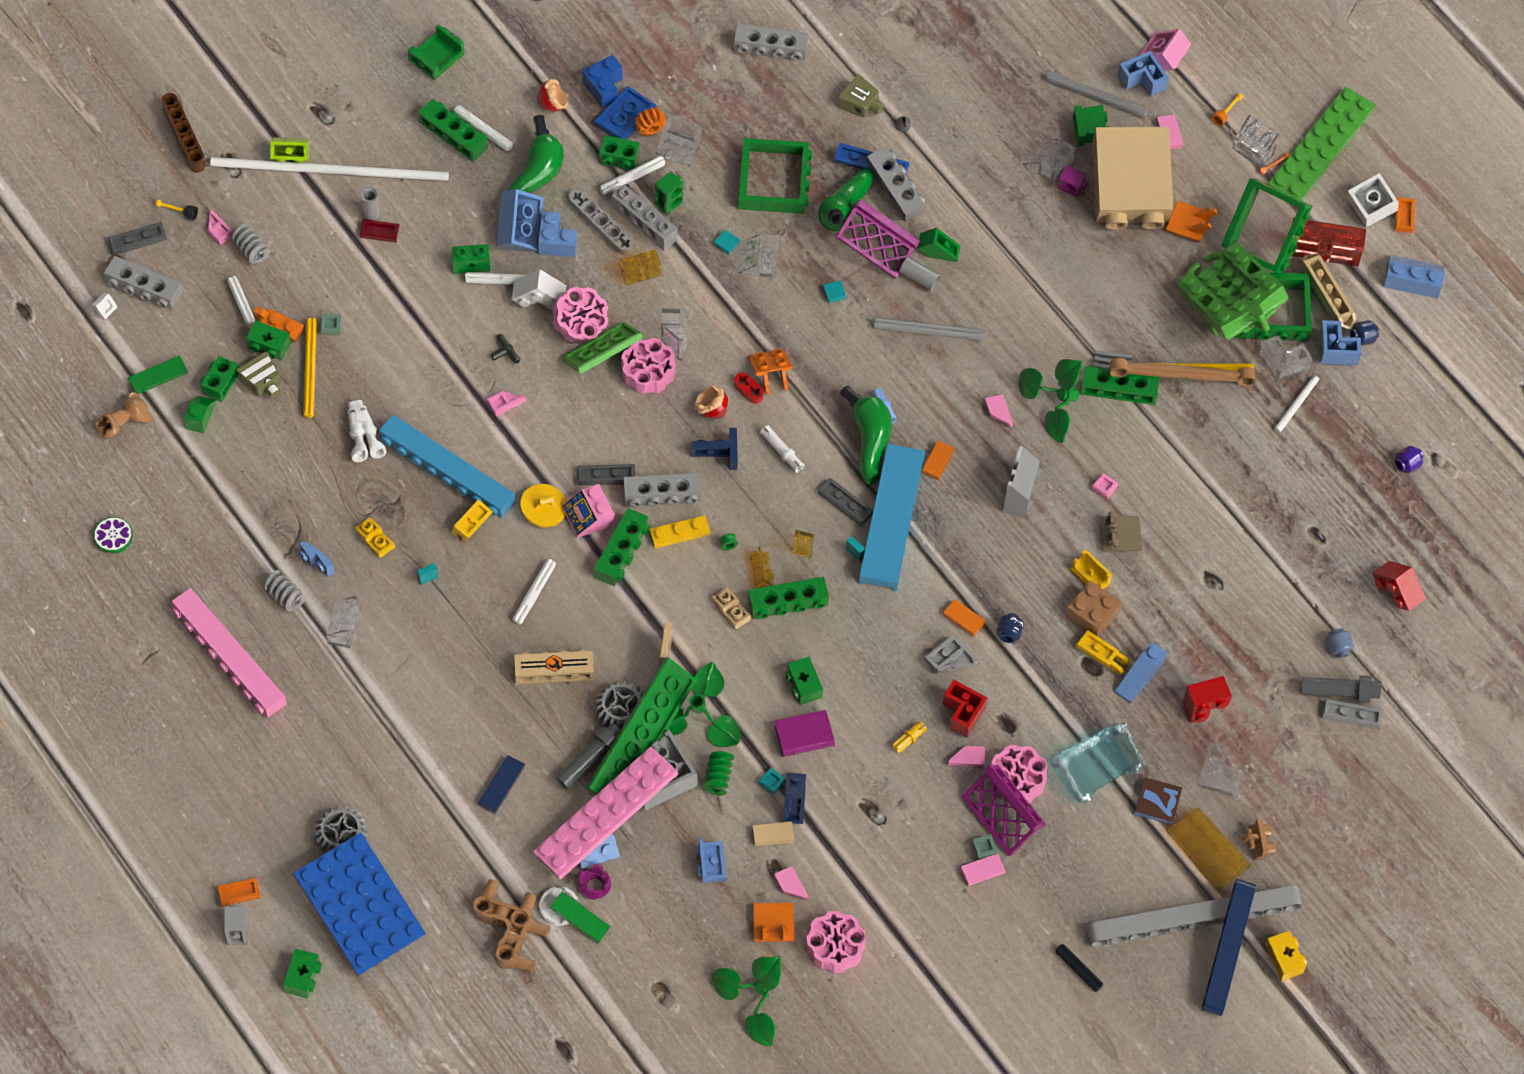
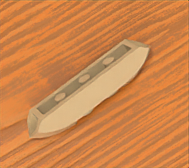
M1317 253L1305 255L1301 259L1302 267L1305 274H1310V284L1328 314L1334 321H1341L1342 327L1351 329L1357 320L1356 314L1322 257Z

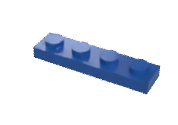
M840 143L834 162L859 169H871L867 163V156L874 152ZM896 159L898 165H903L907 174L910 162ZM886 165L883 169L891 170L892 166Z

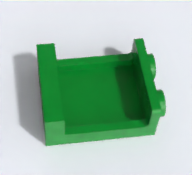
M439 24L435 26L436 32L418 48L411 46L408 49V60L434 81L465 54L463 41L458 37H454L447 28H443Z

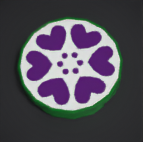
M109 517L102 520L94 530V541L97 547L105 553L112 552V554H117L125 551L132 542L133 532L129 523L118 517Z

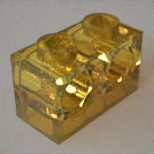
M656 249L620 259V271L626 286L661 276V262Z

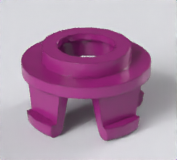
M593 864L592 868L581 871L579 874V890L588 899H601L611 889V878L604 871L602 865ZM592 879H598L602 883V888L599 891L587 887L588 882Z

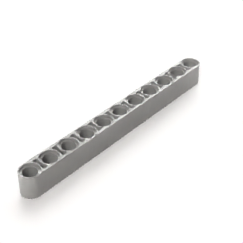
M1286 886L1255 892L1248 919L1300 909L1303 905L1298 887ZM1230 897L1092 922L1086 926L1091 946L1100 947L1223 924Z

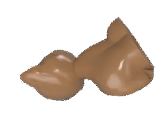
M133 392L128 395L124 402V410H116L111 414L104 413L95 421L96 428L102 438H113L119 432L120 427L129 419L133 422L148 423L152 420L147 404L139 398L137 393Z

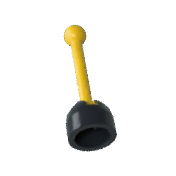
M161 200L155 201V206L157 207L163 206L183 212L184 217L188 220L194 221L197 218L198 207L188 205L183 209L162 203Z

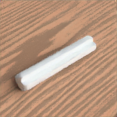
M229 277L227 279L228 285L247 325L254 323V315L237 277Z

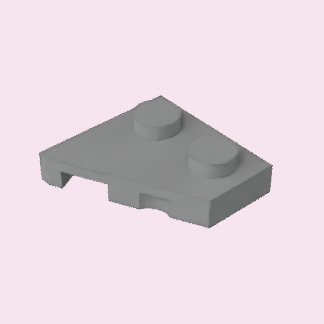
M953 634L925 657V662L939 674L977 665L979 659Z

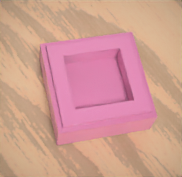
M1102 473L1091 489L1107 499L1118 487V483Z

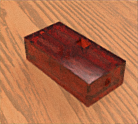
M1307 220L1304 225V233L1297 241V249L1291 256L1303 258L1305 255L1317 253L1320 254L1324 262L1359 267L1365 245L1366 229Z

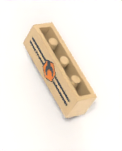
M582 649L577 652L563 650L558 653L543 651L538 654L523 652L514 655L516 684L594 680L593 651Z

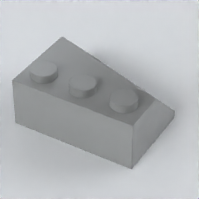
M1019 446L1010 481L1007 485L1003 513L1025 518L1027 511L1031 512L1033 501L1030 500L1031 495L1035 496L1038 485L1035 484L1036 479L1040 480L1042 469L1039 468L1040 460L1022 446Z
M670 730L664 733V737L659 741L653 743L652 748L677 770L678 775L643 805L645 811L698 786L697 773Z

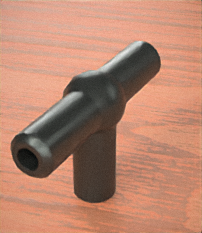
M498 334L496 338L503 348L492 353V359L497 360L508 354L514 364L519 363L520 358L513 350V346L508 343L503 334Z

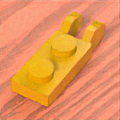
M1089 630L1085 632L1076 644V648L1105 667H1109L1111 671L1118 675H1122L1124 670L1114 662L1115 658L1126 667L1131 663L1129 658L1121 654L1118 649Z

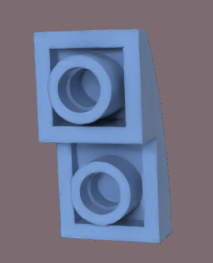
M306 542L300 543L301 551L299 554L304 562L308 561L310 566L316 564L321 572L324 571L328 577L334 574L333 563L325 554Z

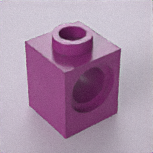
M1067 165L1059 179L1058 189L1078 197L1080 192H1084L1087 187V174Z

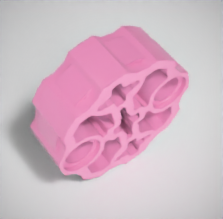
M573 287L568 289L555 302L552 309L554 317L552 323L555 330L559 331L565 340L572 343H587L596 338L606 328L608 324V306L605 299H602L596 290L589 287ZM570 294L576 297V302L570 299ZM577 313H579V314H584V313H586L583 317H582V316H576V317H574ZM585 328L590 330L591 336L585 334Z
M651 338L649 340L641 339L632 344L627 350H624L621 357V368L625 384L631 386L640 394L664 391L666 386L673 382L676 375L675 354L671 347L664 345L659 339Z
M1010 745L1005 747L1000 754L994 756L991 765H999L1029 803L1043 793L1047 782L1048 766L1045 759L1040 757L1034 748ZM1038 767L1041 771H1035L1033 768ZM997 793L1001 800L1004 801V796L1001 793Z
M829 911L822 917H816L810 924V930L806 939L807 953L813 959V964L819 969H827L833 973H843L846 969L855 967L860 962L866 942L865 931L861 929L858 920L851 914L845 915L839 911ZM834 935L836 936L838 949L836 948V944L834 942ZM858 938L861 941L858 943H854L851 939ZM817 941L821 945L813 946L811 943Z

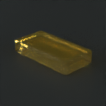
M796 530L793 554L811 558L814 534Z

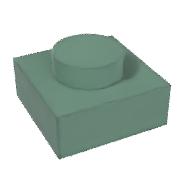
M322 314L321 334L340 335L341 315Z
M992 834L972 839L978 860L998 853Z

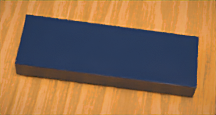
M507 755L479 800L478 805L496 814L523 771L525 763Z

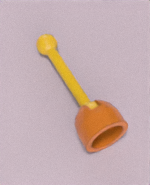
M1237 93L1236 98L1224 111L1218 110L1211 116L1212 121L1216 125L1222 126L1228 118L1226 113L1238 100L1243 98V95Z

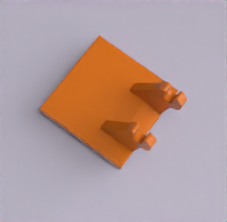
M1177 201L1166 232L1201 243L1204 233L1211 228L1209 220L1212 216L1216 215L1217 209L1214 208L1211 211L1210 206L1201 209Z
M774 349L764 353L757 352L748 356L755 375H762L766 394H770L767 373L780 370L784 391L788 390L786 371L792 370L793 366L785 349Z
M753 903L754 942H794V903Z

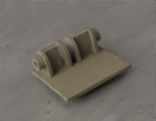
M1110 511L1106 517H1101L1104 552L1142 551L1139 516H1117L1114 511Z

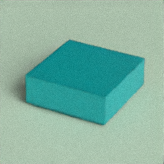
M725 230L715 240L714 245L729 255L740 243V239Z
M841 280L823 285L828 303L846 299L847 295Z
M853 537L847 539L846 550L858 561L863 559L865 547Z
M435 563L417 571L418 581L421 585L438 577V569Z
M770 768L760 778L758 784L774 795L786 782V779Z

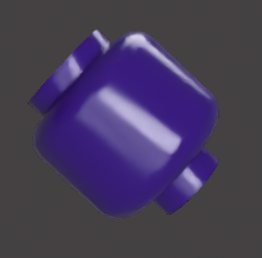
M1407 446L1397 452L1394 462L1399 471L1411 473L1423 465L1424 455L1419 448Z

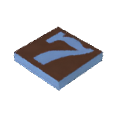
M1144 777L1134 814L1173 825L1182 787Z

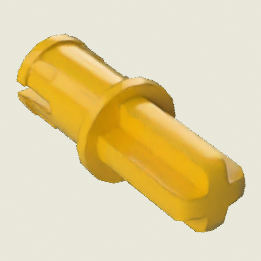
M918 721L911 729L905 730L903 735L892 744L893 750L900 753L910 744H914L915 740L927 731L926 726L920 728L924 724Z

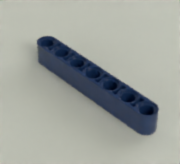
M1240 879L1235 880L1206 988L1202 1011L1222 1016L1256 884Z

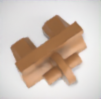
M1257 819L1256 823L1250 825L1246 830L1247 835L1242 837L1243 844H1249V848L1253 849L1254 859L1260 860L1264 856L1272 855L1276 848L1275 843L1267 842L1266 839L1272 835L1271 825L1263 824V819Z

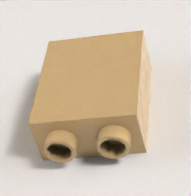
M1096 127L1092 140L1096 223H1105L1106 228L1111 230L1124 229L1128 226V223H1142V227L1145 229L1164 227V222L1170 221L1173 212L1169 127Z

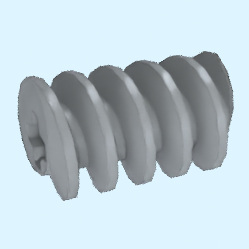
M244 223L235 229L232 234V241L251 264H259L267 259L270 250L266 249V244L262 243L263 241L261 238H258L259 236L257 233H254L250 225Z
M275 570L266 579L264 590L269 592L277 602H280V605L285 607L287 611L291 612L298 609L304 603L306 595H301L302 591L300 589L296 590L295 584L291 585V581L289 579L286 580L285 575H280V570Z

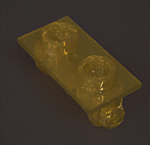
M759 546V552L753 551L749 557L752 569H759L753 572L755 585L758 588L765 587V584L772 586L774 574L769 567L771 559L769 553Z

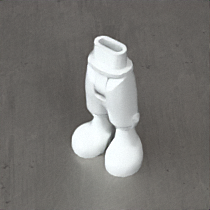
M362 400L349 402V409L347 410L350 427L349 435L355 440V447L351 452L352 460L354 462H363L368 457V450L364 443L363 435L367 437L371 457L375 459L383 457L386 454V447L375 437L377 428L372 422L367 407L363 405Z

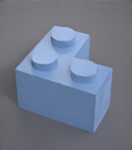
M1151 51L1121 63L1117 76L1126 90L1142 83L1150 96L1165 91L1169 79Z
M542 211L538 241L539 254L576 257L577 230L561 229V213Z
M1323 320L1319 331L1321 364L1358 365L1361 357V338L1342 337L1341 321Z

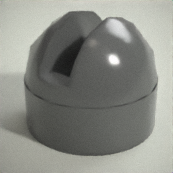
M906 116L899 117L896 121V129L900 132L908 131L911 124L909 118Z

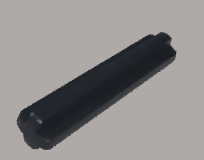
M1061 944L1056 948V953L1095 992L1103 987V982L1065 944Z

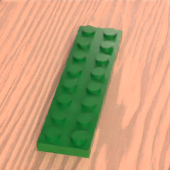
M665 657L588 783L586 788L594 795H597L642 753L652 747L653 743L659 741L664 736V733L696 683L697 679L671 658Z

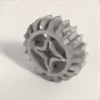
M616 680L614 686L609 683L608 689L603 687L601 689L602 693H598L597 700L595 701V712L598 714L599 721L603 720L602 724L604 726L615 724L619 729L622 728L630 716V709L638 703L644 692H640L639 686L634 688L633 682L626 685L625 680L623 684H619ZM613 698V703L610 704V707L606 708L607 702Z
M339 805L335 811L330 807V813L323 812V818L318 817L317 821L319 824H315L316 831L314 836L317 838L316 844L321 845V851L326 850V853L360 832L366 840L368 839L366 819H362L361 813L356 814V809L354 808L349 811L347 805L344 810H341ZM347 821L353 823L358 830L348 826ZM325 834L335 838L336 843L330 841Z

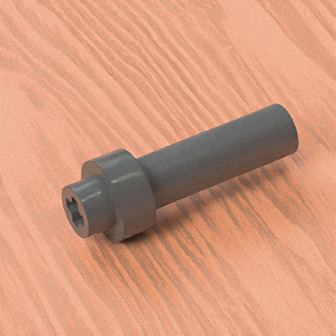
M1359 675V680L1302 677L1301 694L1357 697L1360 703H1370L1371 698L1380 699L1381 681H1372L1371 676Z
M611 724L607 729L602 726L593 734L595 740L556 776L561 786L568 790L608 752L621 731L615 724Z

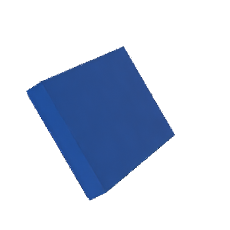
M627 86L595 119L594 125L612 137L627 139L637 129L635 118L639 116L638 113L643 112L644 109L648 110L650 107L656 108V104Z

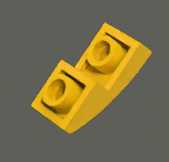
M369 517L355 527L360 537L379 558L395 548L394 543L382 532L381 527L372 518Z

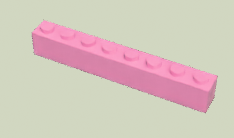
M191 588L172 601V612L177 619L181 618L184 621L185 628L190 633L193 632L196 635L195 638L201 646L205 645L209 656L213 660L215 658L218 660L224 673L228 672L232 676L230 677L235 686H240L243 689L242 692L248 700L252 699L256 710L260 714L264 713L269 718L287 705L285 695Z

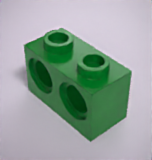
M604 135L599 151V163L606 166L621 167L625 170L634 169L640 154V142Z
M672 171L655 183L654 203L666 215L683 203L684 182L680 176L675 175Z
M218 355L217 359L211 362L206 376L204 375L200 380L199 385L202 394L222 403L238 378L237 369L239 364Z

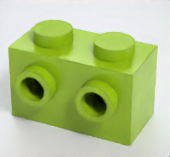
M273 137L271 140L270 159H275L277 162H286L287 160H294L297 163L305 162L309 158L310 139Z

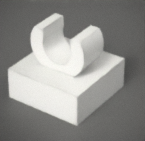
M105 292L91 304L102 319H106L117 308L109 293Z

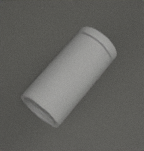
M366 187L360 193L362 216L366 220L377 221L381 216L379 193L374 187Z
M910 257L905 259L900 268L902 275L931 291L937 286L941 277L937 272Z

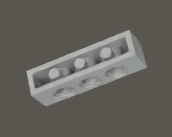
M737 23L734 51L805 61L809 33Z
M884 146L867 156V163L905 221L923 212L924 203L926 202L921 193L917 194L916 186L912 179L908 180L906 177V170L903 165H898L896 162L897 157L893 150H889L887 146ZM886 165L892 166V169L885 170L883 169V167ZM900 180L902 181V183L900 185L893 184V181ZM908 194L911 196V199L905 200L902 197Z
M625 184L612 194V208L663 251L677 240V228Z
M117 256L113 257L104 272L105 281L109 286L113 288L118 287L128 294L140 296L143 300L152 301L162 308L172 310L182 294L180 282Z
M700 473L624 477L625 506L638 507L640 505L657 506L659 504L676 505L678 503L694 504L701 502Z

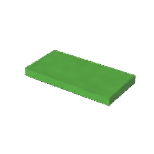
M623 321L564 355L562 359L565 364L582 374L643 339L640 331Z

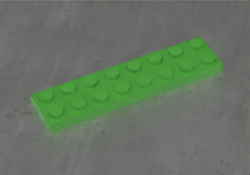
M1345 87L1268 184L1303 200L1373 112L1376 104Z

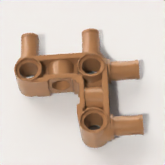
M489 879L483 894H480L473 903L474 915L478 920L490 925L492 923L499 925L506 930L503 939H500L497 946V965L502 969L517 967L532 973L536 961L520 956V950L528 933L533 932L547 937L550 931V925L535 921L532 916L531 910L537 896L526 892L520 907L495 900L493 898L499 883ZM480 906L487 907L485 911L478 910ZM518 919L525 921L523 924L516 923ZM504 954L510 956V958L508 959H502L500 957Z

